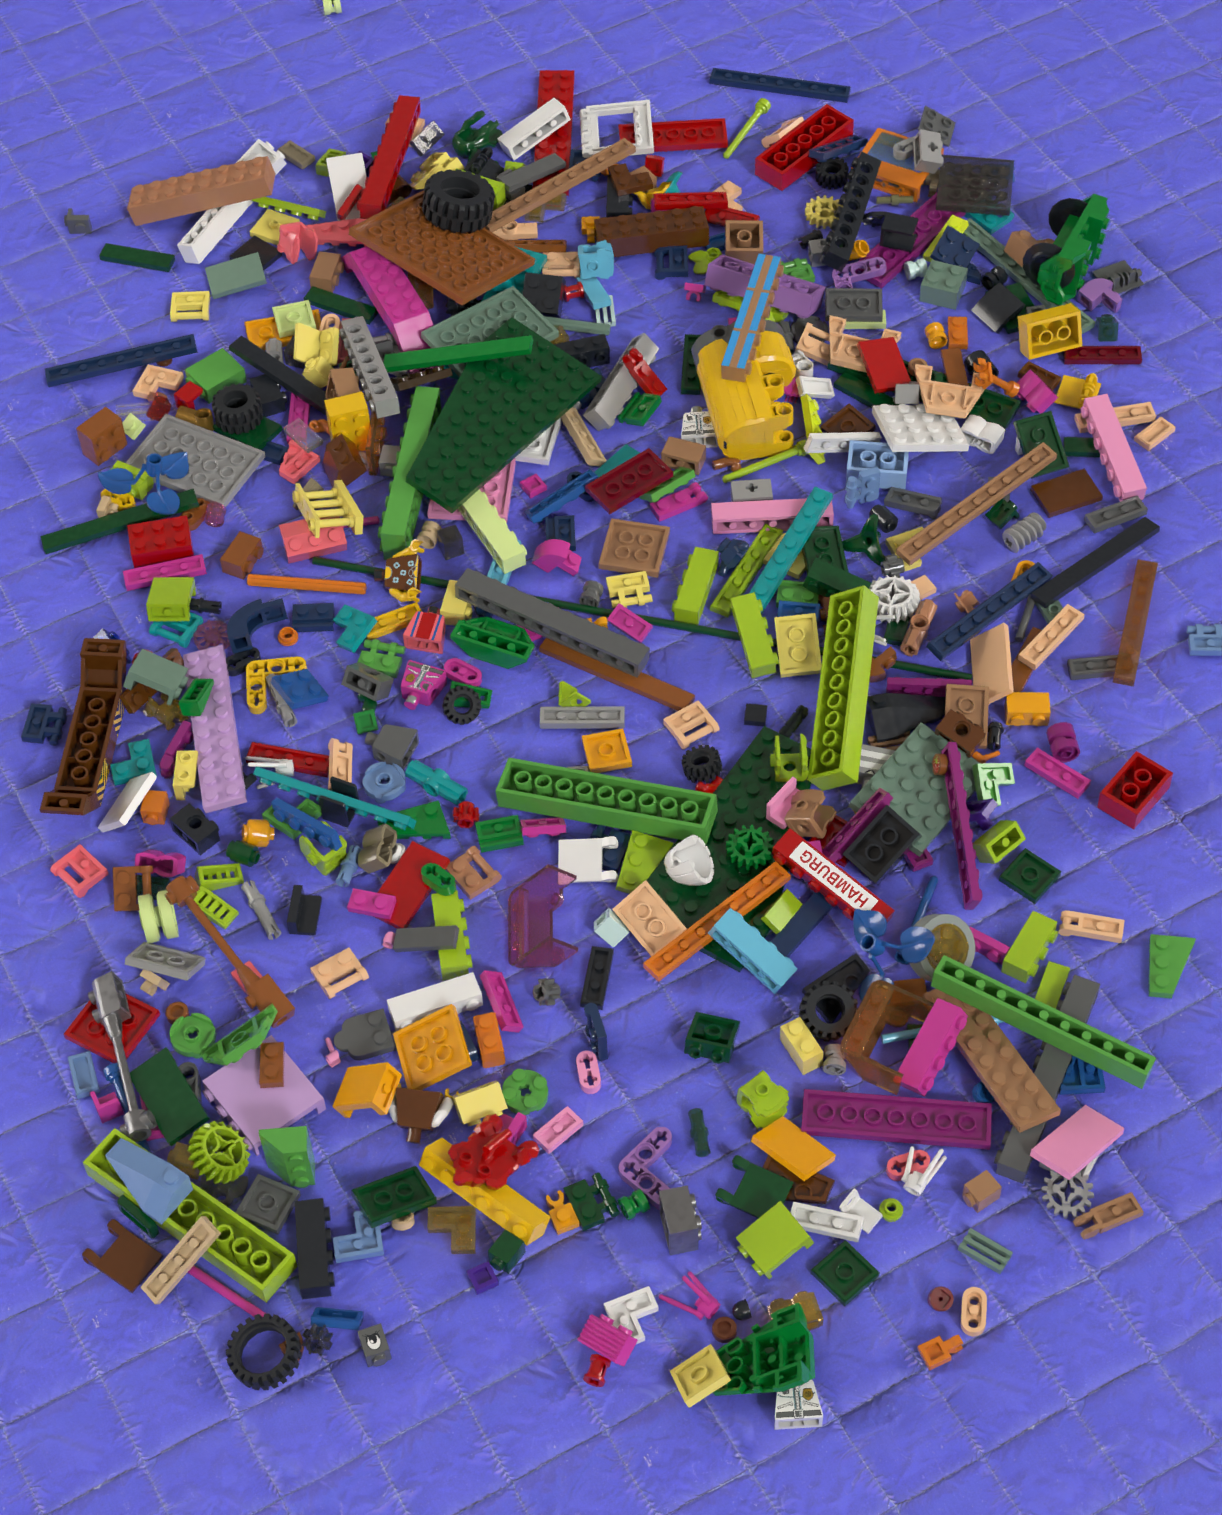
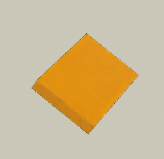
M784 1116L754 1134L751 1140L753 1144L803 1181L834 1162L836 1154L806 1132H802L798 1126Z

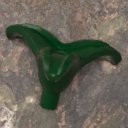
M872 514L864 524L861 533L842 541L844 551L865 552L874 563L881 566V562L886 560L879 544V538L881 537V533L877 531L879 517L877 514Z

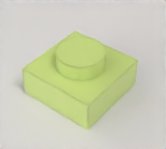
M132 413L122 423L125 434L133 440L138 437L146 426Z

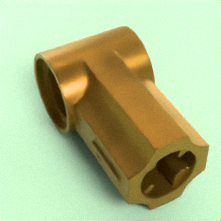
M180 406L177 409L176 418L214 431L213 416L210 409L201 408L194 410L184 406Z

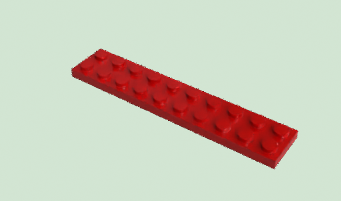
M540 70L537 109L555 98L565 106L571 120L535 145L534 162L556 153L566 162V167L534 181L533 188L569 169L572 142L574 70ZM569 190L558 196H569Z

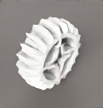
M886 575L885 578L879 577L877 581L872 580L869 589L879 597L877 615H895V619L892 621H895L897 624L899 620L906 621L907 616L912 618L920 603V593L916 584H912L910 579L905 580L903 576L897 578L896 575L894 577Z

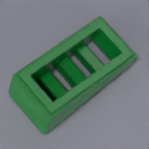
M194 679L179 701L183 716H201L214 685L213 679Z
M455 681L451 682L449 691L456 686L473 688V691L479 694V699L481 696H485L484 701L481 700V708L489 709L492 690ZM460 697L454 701V707L470 708V703L466 698Z

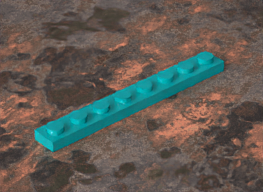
M818 487L813 488L749 592H755L756 599L761 600L763 607L761 615L832 501L833 493Z
M256 767L253 775L259 778V782L264 785L271 786L274 783L278 785L280 790L290 792L292 789L298 791L297 795L307 799L310 796L316 797L317 802H319V797L322 795L344 803L346 811L350 808L355 810L354 813L365 818H367V815L374 816L375 821L383 824L387 821L392 822L394 827L401 830H406V827L414 829L417 822L410 816L260 767Z

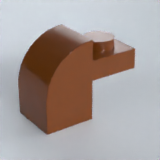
M891 646L874 659L872 657L869 682L874 683L884 680L886 678L884 669H889L896 663L897 655Z

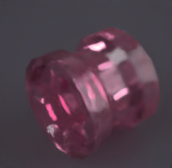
M217 502L209 503L206 508L205 523L211 527L222 526L224 524L226 507Z

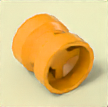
M933 322L926 326L925 334L928 338L929 346L932 349L944 347L948 340L944 333L943 325L939 322Z

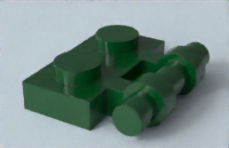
M595 1173L592 1176L594 1185L588 1186L586 1180L583 1179L563 1188L564 1194L568 1202L571 1203L583 1231L604 1223L603 1213L609 1211L611 1217H616L620 1214L617 1208L618 1203L615 1197L611 1196L608 1190L609 1185L600 1173ZM600 1194L603 1202L597 1204L594 1196Z

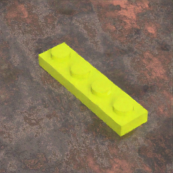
M808 394L801 396L806 437L808 439L810 433H822L820 429L821 419L817 412L819 410L818 403L815 399L812 400ZM809 453L818 465L825 462L824 453Z

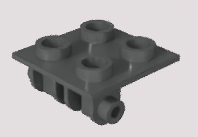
M925 106L918 130L922 129L941 133V141L949 147L956 122Z
M1125 260L1092 271L1096 279L1103 278L1112 281V291L1118 294L1144 285L1140 279V276H1142L1141 269H1132Z

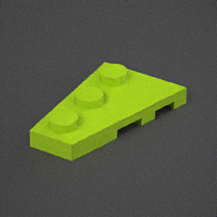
M632 830L615 890L630 894L645 880L647 881L674 843Z

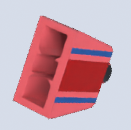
M430 606L427 612L418 611L414 614L403 633L404 646L407 649L443 654L446 625L445 617L439 615V608Z

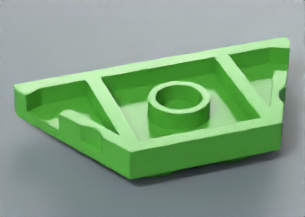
M273 1004L269 1005L200 1053V1056L205 1062L225 1066L231 1062L239 1061L244 1053L250 1049L254 1050L262 1044L278 1010Z

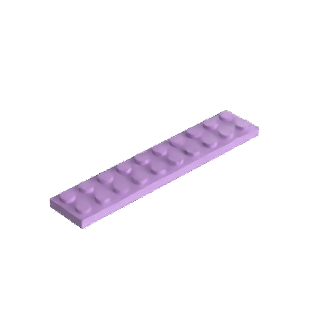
M222 644L183 655L184 667L189 668L186 677L189 678L187 689L194 679L214 680V685L201 716H191L195 750L198 751L197 767L203 809L205 813L246 803L247 797L224 646Z

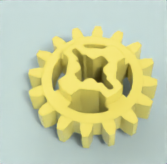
M826 195L823 198L817 196L816 200L811 198L810 203H806V221H810V225L816 224V228L819 226H823V229H826V226L830 227L834 218L836 219L834 212L840 206L838 204L839 199L833 200V196L827 198Z

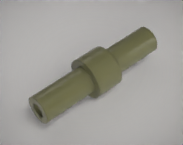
M899 194L888 197H876V204L899 206V204L913 203V196H899Z

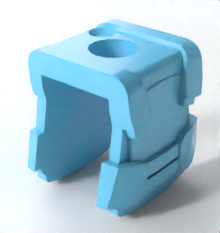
M603 240L596 242V245L592 246L587 244L578 246L581 279L591 277L609 279L610 276H613L614 254L611 243Z

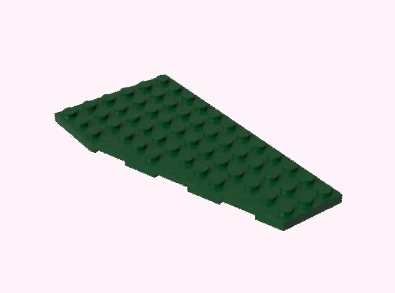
M513 317L484 341L532 335L533 346L531 354L468 362L406 476L408 484L450 513L456 511L598 385L602 379L601 375Z
M766 726L761 729L713 792L717 796L718 811L708 842L705 844L710 851L709 857H712L714 868H712L714 869L712 881L705 885L697 886L677 883L666 871L664 865L665 857L647 879V882L687 929L775 862L771 854V860H766L765 866L759 863L758 869L750 866L749 870H746V865H742L739 868L737 867V861L731 863V856H727L726 841H728L729 834L734 835L735 828L741 831L742 825L746 829H750L751 825H754L756 830L762 827V833L768 831L769 838H773L774 846L789 830L788 826L783 830L766 819L767 803L787 783L775 780V767L770 765V754H774L775 736L777 735L779 736L780 754L800 753V743ZM807 747V756H808V766H807V768H808V771H809V763H810L811 749ZM786 764L784 766V769L787 771H793L796 768L793 764ZM807 779L805 781H797L796 788L798 790L810 789L812 783ZM678 839L671 849H673V847L676 846L682 840ZM780 865L789 872V868L786 865ZM785 884L743 916L744 921L758 929L763 938L767 936L771 929L761 918L783 893ZM714 939L699 950L738 972H741L744 968L737 959Z

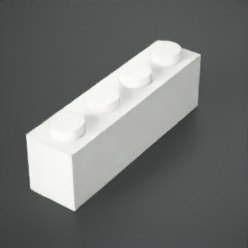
M553 98L497 139L503 152L515 161L571 119L565 106Z
M472 972L387 999V1004L395 1030L398 1031L450 1004L456 1007L457 1014L465 1011H473L483 1006V1000L479 985Z

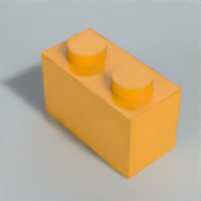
M1013 692L1006 696L1004 704L1006 725H1049L1051 713L1049 693Z

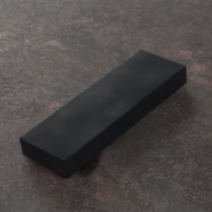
M592 946L580 1007L584 1008L586 1004L594 1003L597 1005L598 1010H603L614 949Z

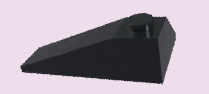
M896 693L868 696L866 717L877 743L902 738L904 733L912 729L915 730L920 723H934L945 717V697Z

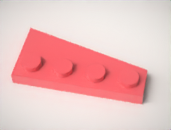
M355 218L305 226L307 229H312L316 232L318 245L331 243L333 246H339L340 243H347L349 246L356 247L357 244L363 243L349 235V228L366 219Z

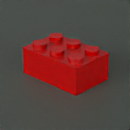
M187 515L127 525L134 568L194 556Z
M1136 751L1100 792L1097 808L1134 830L1170 788L1173 772Z

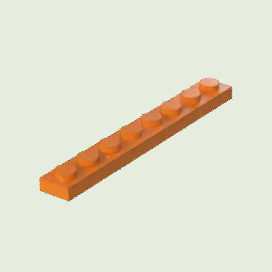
M775 861L643 963V968L658 982L713 940L708 932L730 908L733 911L739 912L742 916L746 915L790 881L791 875Z

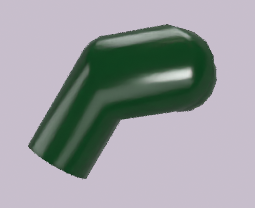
M358 694V700L363 703L362 712L374 709L375 712L377 702L362 694Z

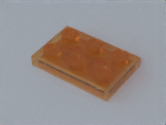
M374 411L371 413L365 449L369 475L377 476L378 468H380L379 459L384 445L383 439L387 437V428L383 427L385 425V417L377 419Z

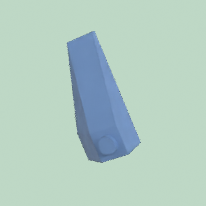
M122 1138L105 1155L128 1188V1191L139 1204L141 1210L161 1225L193 1190L187 1174L171 1163Z

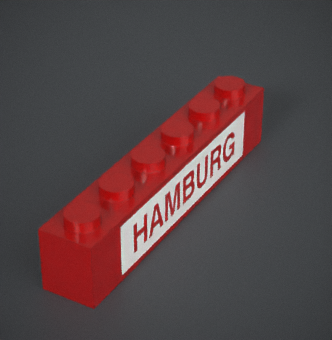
M791 828L773 847L772 855L778 864L786 865L791 869V873L796 878L805 880L811 890L816 893L820 892L825 896L826 901L830 905L838 906L843 910V914L848 919L853 920L855 909L878 911L885 916L887 923L893 917L894 909Z

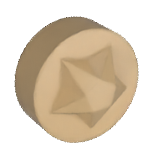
M414 1213L392 1220V1228L403 1231L413 1227L415 1223Z

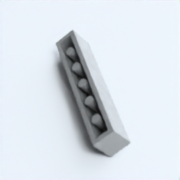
M645 333L632 338L583 414L597 431L605 428L609 429L614 425V419L623 411V405L632 397V391L639 386L622 362V357L625 354H629L631 349L636 348L643 355V359L648 365L656 359L655 355L659 348Z

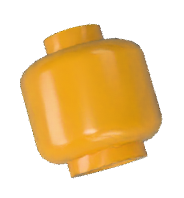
M249 819L242 826V841L257 847H267L270 840H274V827H270L268 820Z

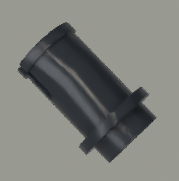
M814 229L812 233L798 238L801 248L805 249L809 246L810 240L823 239V235L820 230Z
M991 722L987 731L989 732L987 748L993 750V743L995 742V750H999L1001 748V734L1004 732V727H1002L1000 722Z

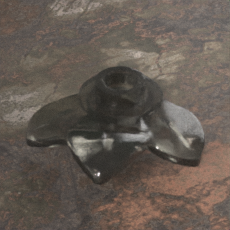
M202 1175L200 1187L222 1204L229 1207L234 1198L240 1197L246 1192L248 1177H238L235 1181H229L225 1184L221 1182L214 1184L213 1179L206 1181V1175ZM225 1196L226 1199L219 1200L218 1197Z

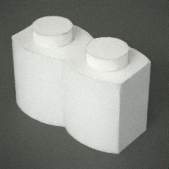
M969 415L961 427L969 446H976L979 450L988 454H994L1004 439L1005 429L999 424L987 422L980 416Z

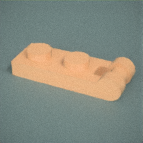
M331 738L328 743V750H330L328 790L332 791L330 783L332 776L352 783L353 745L348 742L341 743L335 738Z
M1069 910L1061 912L1060 920L1062 924L1059 925L1058 932L1062 936L1074 935L1116 943L1122 942L1125 920Z

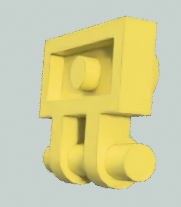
M646 571L606 577L610 598L618 597L616 600H611L612 608H616L618 603L627 608L630 605L638 604V606H643L645 603L653 602L651 594L643 595L644 592H650ZM636 594L635 597L625 598V595Z

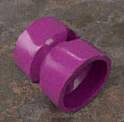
M1060 722L1047 729L1046 734L1054 758L1062 763H1066L1079 756L1080 749L1072 724Z

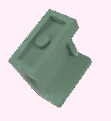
M141 649L127 673L123 687L131 690L135 682H139L169 696L167 705L171 706L174 699L178 701L182 689H185L189 678L186 677L189 668Z

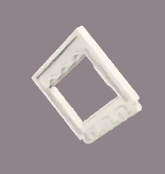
M650 100L586 106V109H581L582 156L589 158L611 146L600 147L598 116L633 113L635 144L633 145L636 147V152L632 155L654 153Z

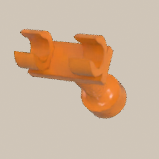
M978 358V364L980 365L973 362L974 370L979 372L980 379L974 377L977 386L986 389L993 383L1004 389V394L1011 398L1018 394L1020 385L1012 380L1006 382L993 375L990 362L986 363V360L983 358Z

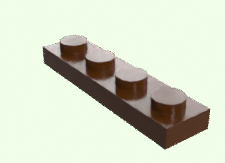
M171 648L162 656L184 666L183 658L177 648ZM135 682L132 689H126L119 698L127 712L134 714L158 691Z

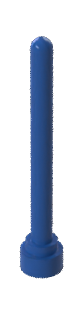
M931 876L911 927L925 916L938 883L936 876ZM897 949L894 955L895 960L901 964H910L903 959L902 949Z
M112 1063L103 1069L106 1080L114 1085L126 1114L129 1112L118 1063ZM146 1139L137 1142L138 1145L151 1153Z

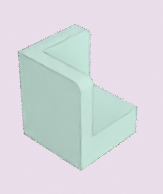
M610 908L593 922L594 932L612 947H615L629 933L626 925Z

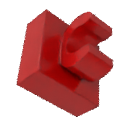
M647 154L645 157V167L655 176L662 177L665 158Z

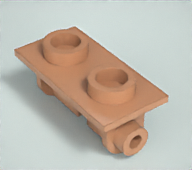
M963 591L960 597L954 593L957 599L955 605L961 613L965 611L968 614L975 609L973 607L979 604V601L971 591Z

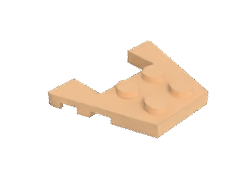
M830 315V364L867 373L857 344L859 341H867L869 339L844 334L846 319ZM885 328L881 338L894 337L897 343L901 339L902 332Z
M915 364L914 372L919 383V390L926 413L966 418L985 390L975 384L974 377L980 379L979 373L973 372L971 386L931 381L933 366Z

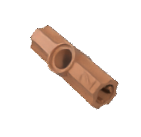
M925 599L920 601L915 615L910 620V626L900 647V650L907 656L917 655L923 641L927 638L928 629L937 611V605L932 600Z

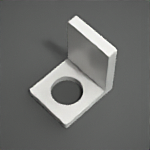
M855 1188L839 1206L841 1212L863 1216L862 1230L867 1234L883 1217L879 1211L860 1198Z

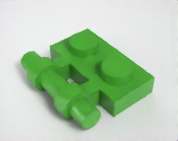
M795 258L793 261L785 263L781 261V265H784V274L812 283L815 282V275L806 258Z
M365 639L364 648H370L371 650L370 652L362 650L358 662L392 678H397L402 664V657L396 655L397 653L405 654L406 647L400 646L395 642L389 644L383 643L378 639H373V641ZM379 650H381V651H387V652H388V655H387V654H381V653H378V652H379Z

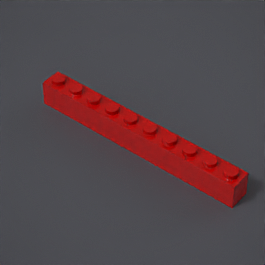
M399 95L397 102H394L393 113H390L389 123H386L385 134H382L381 144L378 145L377 155L373 159V166H370L369 177H366L365 188H362L361 200L358 199L357 210L360 211L361 219H368L387 208L421 113L420 97Z

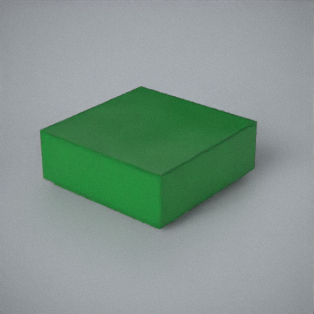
M374 709L353 714L357 734L379 730Z

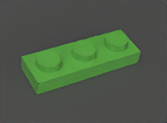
M679 467L673 471L672 478L639 498L649 502H657L660 500V497L674 492V489L686 485L689 480L695 478V472L693 469Z

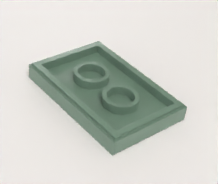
M258 252L205 268L213 299L267 284Z

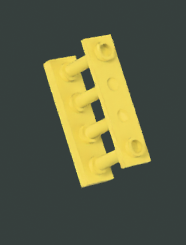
M334 480V488H331V490L304 492L300 483H295V491L292 492L293 502L297 504L308 524L309 531H312L315 538H319L320 528L348 526L352 529L354 535L363 534L364 516L342 480ZM332 498V500L309 501L312 499ZM333 507H337V509L315 510V509H320V508H333ZM341 516L343 517V518H336V519H323V520H320V518L341 517Z

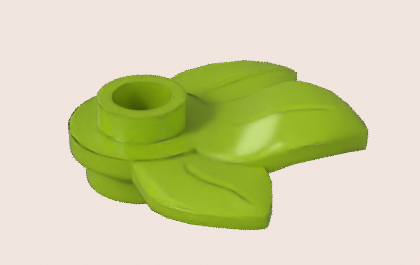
M709 248L707 251L698 250L691 253L688 259L696 263L693 272L701 275L707 273L708 264L722 255L718 248Z

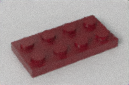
M648 448L585 485V489L610 515L672 478L673 471Z

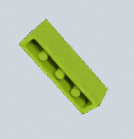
M695 547L693 554H689L687 561L688 569H684L682 575L683 584H679L677 589L678 598L672 603L671 611L674 612V621L699 625L719 565V551Z
M755 592L731 598L732 613L751 677L756 678L776 673V665L779 664L777 653L772 652L771 649L774 646L771 634L767 635L766 632L768 623L766 617L761 615V611H763L761 600L756 599Z
M457 890L449 896H442L438 893L431 894L435 926L456 925L459 928L456 949L438 950L442 980H450L469 974L468 968H473L471 954L466 955V949H470L469 937L463 934V931L467 930L466 917H461V912H465L463 898H458Z

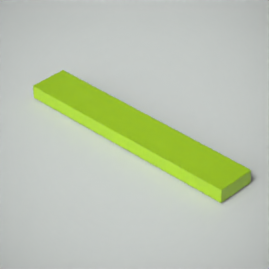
M764 524L748 551L711 604L710 611L725 617L730 616L732 613L731 598L745 593L763 566V559L781 537L783 530Z

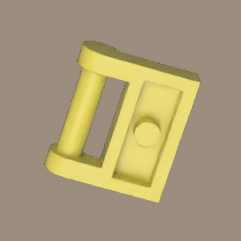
M172 292L171 322L188 319L209 321L210 292ZM186 310H202L199 312H178Z

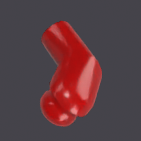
M715 776L716 779L712 780L711 783L698 782L695 791L713 794L723 779Z

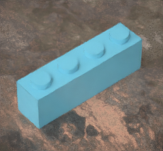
M731 908L708 932L714 940L774 994L798 969L790 958L784 957L772 942L765 940L760 935L758 929L750 926L744 921L743 916L739 912L733 911Z

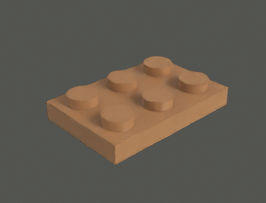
M946 684L945 716L952 709L955 712L962 713L970 723L979 725L986 735L978 749H986L989 687ZM963 730L956 731L960 736L966 735Z

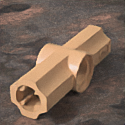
M514 220L492 233L504 240L538 238L537 222L517 223Z

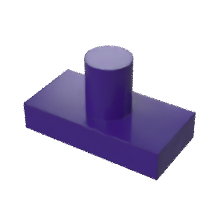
M991 798L966 802L967 809L970 811L969 822L976 821L983 831L989 829L993 824L989 816L998 805L996 801Z

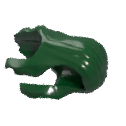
M483 110L475 112L466 119L461 129L455 133L452 139V147L457 155L465 159L469 158L474 147L481 151L486 147L496 148V144L499 143L497 138L503 135L502 131L497 129L498 121L493 122L490 120L479 129L471 128V125L486 115Z

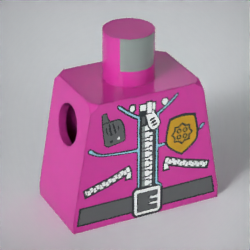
M409 660L401 683L402 698L405 699V707L415 710L418 703L425 706L431 705L447 684L446 670Z

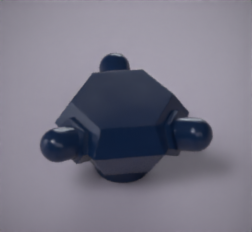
M726 537L719 545L717 551L721 553L719 555L721 564L718 570L720 576H726L728 570L734 568L749 549V544L746 541L729 540Z

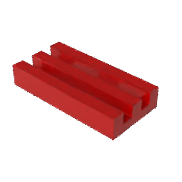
M359 184L353 188L338 210V220H345L361 197L363 187Z

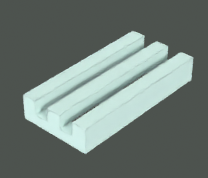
M609 295L612 304L610 306L611 322H608L607 308L604 307V323L602 324H609L613 327L616 326L613 296ZM596 309V322L601 323L599 309Z

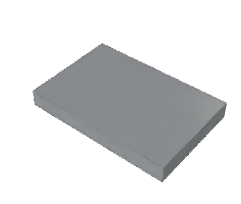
M143 942L125 957V965L186 981L196 974L205 965L206 958L152 943L148 944L147 942Z

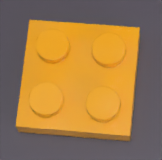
M623 728L582 736V743L590 772L601 773L632 767V760Z

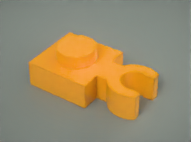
M561 1190L557 1191L559 1198L557 1201H552L550 1196L546 1195L547 1206L552 1209L548 1211L557 1235L580 1227L579 1220L571 1203L564 1205V1194Z

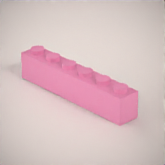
M1108 394L1085 398L1083 407H1081V415L1087 421V429L1094 438L1095 449L1099 450L1101 464L1105 465L1107 470V478L1114 486L1115 497H1118L1120 502L1137 495L1143 500L1147 487Z
M807 498L711 503L713 534L760 532L764 524L788 531ZM832 501L816 526H833L834 513Z

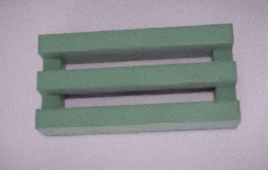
M971 1228L967 1236L964 1237L963 1242L958 1246V1251L998 1274L1002 1273L1013 1254L1012 1251ZM969 1244L970 1246H972V1247L976 1248L977 1250H979L982 1254H984V1255H986V1256H990L991 1258L995 1259L996 1261L1000 1262L1001 1264L999 1265V1264L993 1262L992 1260L988 1259L987 1257H985V1256L981 1255L980 1253L974 1251L973 1249L967 1247V1245Z

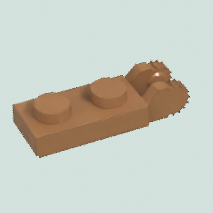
M1130 1192L1090 1209L1089 1212L1075 1218L1073 1223L1076 1227H1079L1093 1220L1095 1225L1084 1229L1080 1233L1081 1237L1085 1240L1094 1237L1099 1232L1101 1234L1143 1216L1144 1211L1133 1193Z

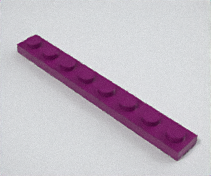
M948 742L941 751V754H945L948 758V770L944 776L965 910H973L982 900V890L979 889V870L976 868L975 863L976 850L973 848V831L969 825L970 811L966 806L967 792L963 786L964 773L960 767L961 753L958 751L957 742Z

